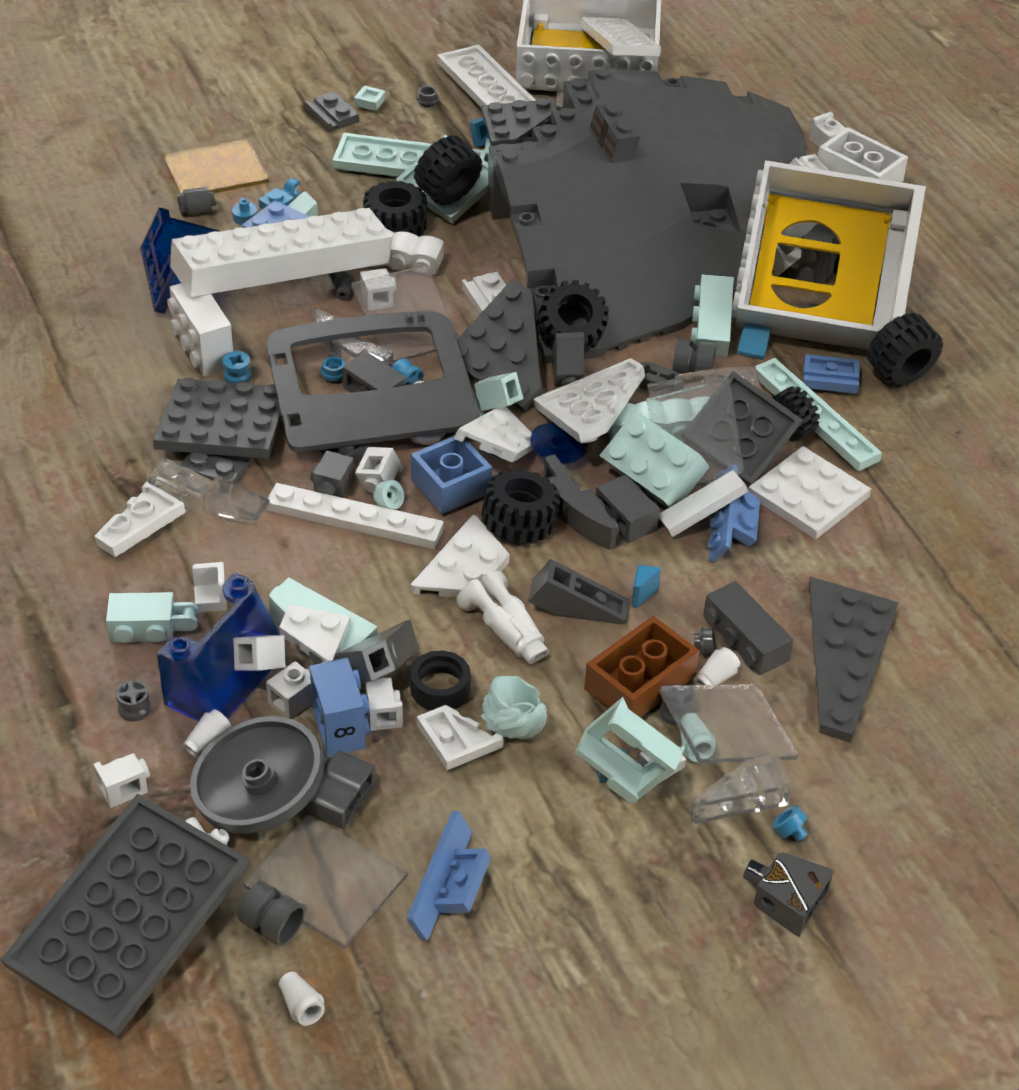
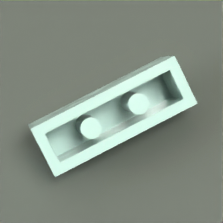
M702 274L700 285H695L694 301H699V304L693 307L692 322H697V328L692 327L691 340L696 346L701 342L716 344L715 357L727 358L730 344L734 277Z

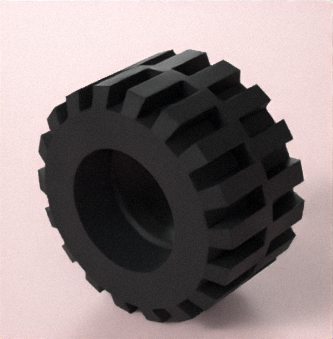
M449 135L434 142L424 151L417 162L418 164L415 166L414 179L416 180L415 183L436 204L441 206L449 205L460 200L474 187L481 175L482 159L459 136Z
M388 181L386 183H378L377 186H372L370 190L366 191L365 197H363V208H370L386 229L394 233L409 232L416 236H421L424 233V230L427 228V198L425 192H422L420 187H415L414 184L405 183V181Z
M566 280L561 282L560 287L556 284L551 288L550 292L547 291L538 312L537 325L539 326L537 331L539 335H544L542 341L545 345L551 344V350L553 349L556 333L584 332V354L589 352L590 347L594 348L598 344L608 323L609 317L607 315L609 309L608 306H604L606 303L604 296H598L600 291L597 288L590 289V284L584 282V285H580L579 280H573L572 284H569ZM563 310L577 311L585 318L587 324L581 327L569 326L561 320L558 313Z
M907 313L901 317L894 318L878 331L867 350V359L888 384L893 387H901L918 380L935 365L942 353L944 343L941 336L920 314Z
M510 469L508 472L501 471L498 475H493L487 483L481 512L482 522L484 525H487L486 529L489 532L495 533V536L500 539L504 538L508 542L513 543L514 541L519 544H526V542L531 544L537 543L538 540L546 539L547 535L553 532L560 502V493L557 491L555 484L550 483L548 478L541 477L536 472L532 473L523 469L522 471Z

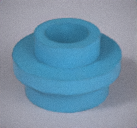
M335 356L326 358L320 368L321 376L332 382L342 380L343 366L346 365L345 361Z

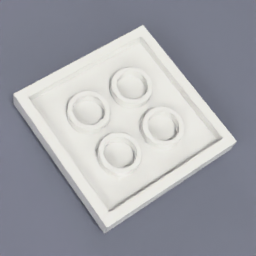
M802 446L749 486L748 491L760 499L761 505L816 540L868 499L871 488Z

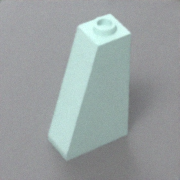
M289 577L280 586H276L269 595L270 617L279 626L289 604L350 616V627L340 652L378 634V626ZM314 653L311 655L307 654L315 664L323 663V660Z

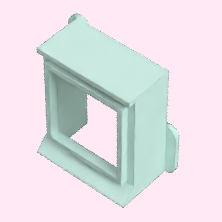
M622 697L586 727L575 754L609 778L606 784L610 789L626 801L636 803L638 799L676 771L685 747L683 745L678 747L629 710ZM612 731L630 746L640 749L652 760L642 766L603 736Z

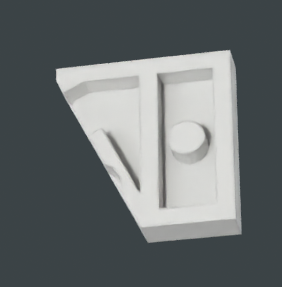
M289 604L279 626L280 635H284V639L290 643L297 644L300 650L306 654L311 655L314 653L323 660V663L337 660L338 653L350 627V616Z
M447 705L417 716L418 728L446 770L503 748V738L497 733L494 736L489 735L479 729V723L470 718L462 717L458 711Z

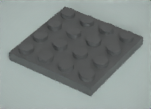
M194 378L177 379L153 439L154 450L269 459L282 419L275 385H253L248 382L228 383L221 380L203 381L195 380Z

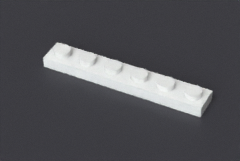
M280 483L275 484L266 501V511L434 550L444 530V521Z

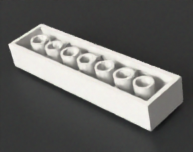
M359 208L348 212H335L329 215L310 216L309 218L285 220L284 222L272 224L264 223L259 226L239 227L234 230L213 231L208 234L188 235L183 238L172 239L170 267L190 297L387 264L390 258L392 236L370 208Z

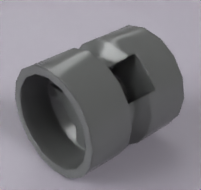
M678 338L672 370L685 376L693 372L695 377L711 379L716 344L701 342L696 346L692 340Z
M259 881L248 890L242 899L237 916L238 920L253 930L258 929L262 931L264 937L279 946H284L292 940L304 921L306 908L290 896H282L280 891L265 881Z

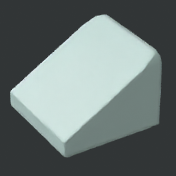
M306 191L288 205V207L308 216H318L317 203Z

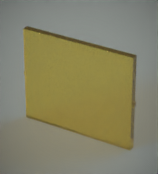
M248 138L163 154L164 161L171 174V179H173L179 193H183V190L205 186L208 187L209 191L219 193L269 183V178L260 162V158H258Z

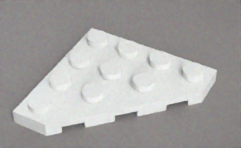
M632 358L534 398L535 408L580 443L593 442L598 436L607 433L644 379L643 365Z

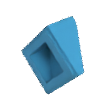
M745 323L737 354L764 359L771 329L765 326Z
M646 565L637 566L632 595L633 608H638L658 590L661 574L660 568Z

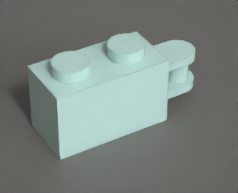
M173 592L109 593L106 618L109 642L173 641L174 631H192L197 628L198 620L196 616L199 613V607L192 602H174Z

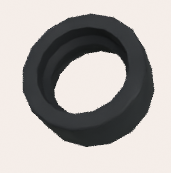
M431 651L421 655L413 662L410 670L411 696L417 704L427 710H434L444 705L452 709L460 707L468 699L471 691L470 666L464 658L449 651ZM441 672L451 674L459 680L455 686L440 690L430 688L421 681L430 674Z

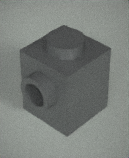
M326 451L319 464H315L311 471L310 480L314 484V491L344 498L354 480V458Z

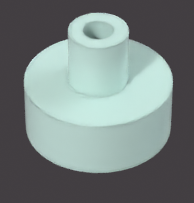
M395 480L383 481L376 486L373 498L378 506L394 510L400 508L403 504L404 491L400 483Z

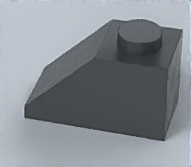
M584 332L556 333L551 353L554 386L562 387L583 378Z

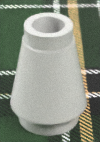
M726 647L715 650L694 678L697 687L703 692H708L737 674V668L740 667L738 657Z
M213 709L210 713L205 712L187 740L183 743V747L190 755L197 758L211 741L222 732L231 728L232 725L216 709Z
M288 972L282 976L279 981V987L292 1020L304 1026L317 1022L325 1011L322 995L296 972Z

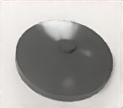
M279 716L250 719L222 732L202 751L192 771L190 780L191 795L203 818L218 829H224L232 833L264 831L289 820L310 802L323 778L324 756L314 734L300 722Z

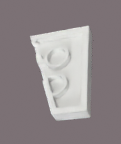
M147 481L141 487L142 493L138 497H131L126 502L127 508L122 514L114 515L94 536L96 544L104 551L116 557L186 513L184 503Z

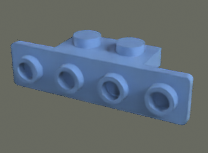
M733 464L726 471L720 472L716 480L732 470L738 475L739 467ZM747 492L713 513L710 521L711 536L708 541V560L714 563L731 547L732 537L749 547L757 541L760 499Z
M460 811L451 812L437 848L432 855L426 874L421 881L412 907L408 912L407 921L420 940L429 939L439 913L470 912L491 860V856L486 848L466 849L472 835V830Z

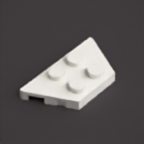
M507 407L496 408L458 428L454 436L460 442H463L465 437L481 442L479 445L480 450L495 454L512 463L534 450L539 441Z
M472 515L411 583V593L420 595L421 590L439 591V597L458 596L460 591L470 581L477 578L482 583L486 573L502 571L509 563L510 554L493 534L486 529V526L479 518Z

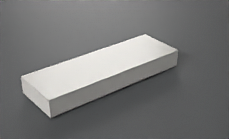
M732 470L661 512L659 519L669 534L674 537L749 491L741 478Z

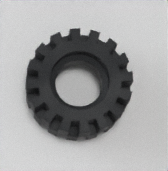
M790 386L772 397L803 420L789 439L791 442L798 441L812 433L820 423L817 421L820 419V414L815 413L818 407L817 405L813 406L811 403L814 401L813 398H807L808 393L805 390L801 392L800 387L794 388V386Z

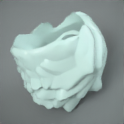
M519 676L495 677L488 694L484 697L485 702H483L482 706L484 714L481 717L486 722V729L496 732L502 738H518L521 740L533 738L542 731L547 719V707L540 701L538 690Z

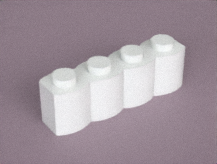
M387 229L392 236L389 263L373 267L387 266L396 271L411 270L419 275H436L444 257L443 240L433 236L418 237L409 232L394 233Z

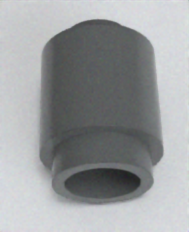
M207 186L183 190V193H177L181 214L187 213V215L212 212V206H216L214 192L209 191Z

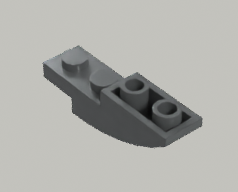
M555 454L544 457L543 477L548 478L550 483L555 484L557 491L560 493L557 516L588 540L609 550L614 549L619 528L616 520L611 518L605 510L603 501L596 497L591 488L581 491L579 484L574 483L569 476L566 465L561 464Z

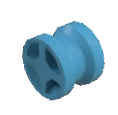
M232 351L223 357L224 380L226 382L241 383L251 380V369L249 368L251 364L248 354L241 351Z
M401 358L393 364L392 368L406 377L405 383L401 386L411 385L419 380L423 381V370L417 366H412L409 360Z

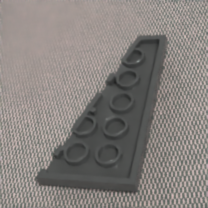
M810 577L808 589L810 593V613L812 614L811 630L814 665L816 668L815 684L818 695L819 733L851 743L899 602Z

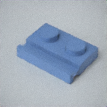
M805 354L803 383L810 389L858 394L860 360Z

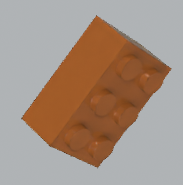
M652 616L586 663L584 689L607 708H610L623 697L628 709L641 718L662 702L661 697L665 688L671 685H685L696 676L700 650L655 616Z

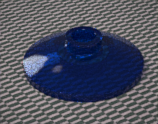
M545 423L537 426L532 431V436L530 437L531 446L539 456L544 458L555 454L561 464L574 463L580 460L587 450V443H580L555 423Z

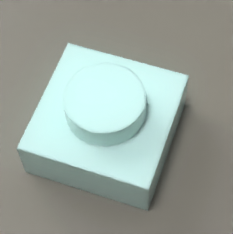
M363 86L354 97V106L377 111L386 99V91Z

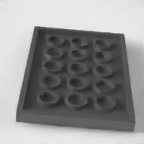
M137 794L2 957L1 962L12 972L117 1038L250 866L249 859Z

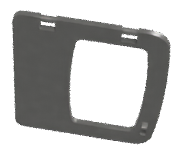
M416 311L341 318L278 329L267 338V354L271 365L287 444L292 451L306 452L457 432L458 428L480 417L452 323L442 313ZM401 332H428L432 336L443 377L440 379L400 387L353 393L304 395L299 390L291 349L312 343L358 336ZM286 358L287 364L277 365L276 359ZM299 418L301 425L291 426L290 419Z

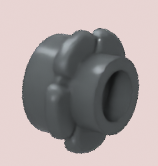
M432 86L419 88L416 95V100L424 107L433 106L439 99L437 89Z
M701 627L699 633L694 634V646L700 650L704 658L707 657V654H712L716 650L713 628L704 629V627Z

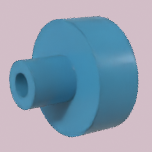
M247 198L240 199L239 203L235 204L232 208L233 221L239 225L244 224L258 213L257 206L250 203Z
M793 805L774 820L772 828L781 838L792 835L797 841H800L807 835V831L802 827L807 819V815L798 805Z

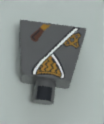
M782 852L777 854L770 867L752 859L744 871L743 878L758 885L754 899L756 908L794 935L800 937L827 895L834 870Z

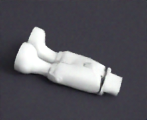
M501 571L486 573L482 583L477 578L470 581L457 597V604L461 610L469 612L480 608L484 612L483 620L485 624L494 631L509 649L519 658L524 657L529 664H533L548 655L549 650L543 644L545 638L540 634L536 624L526 611L524 603L517 597L510 595L507 591L509 586L508 578ZM492 599H497L501 606L494 603Z

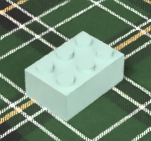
M636 410L600 454V457L611 469L621 476L626 474L633 483L639 485L642 491L666 508H670L685 499L710 467L698 452Z

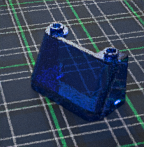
M234 572L224 582L222 587L224 598L234 605L199 642L186 637L173 638L157 652L164 705L198 722L205 712L210 713L213 709L218 710L228 719L272 670H235L233 638L280 635L253 581L237 572Z

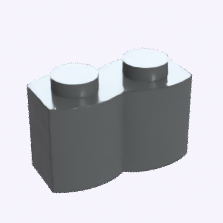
M341 750L333 758H327L324 763V774L321 784L313 798L306 805L307 813L343 829L354 815L359 803L364 800L375 782V765Z

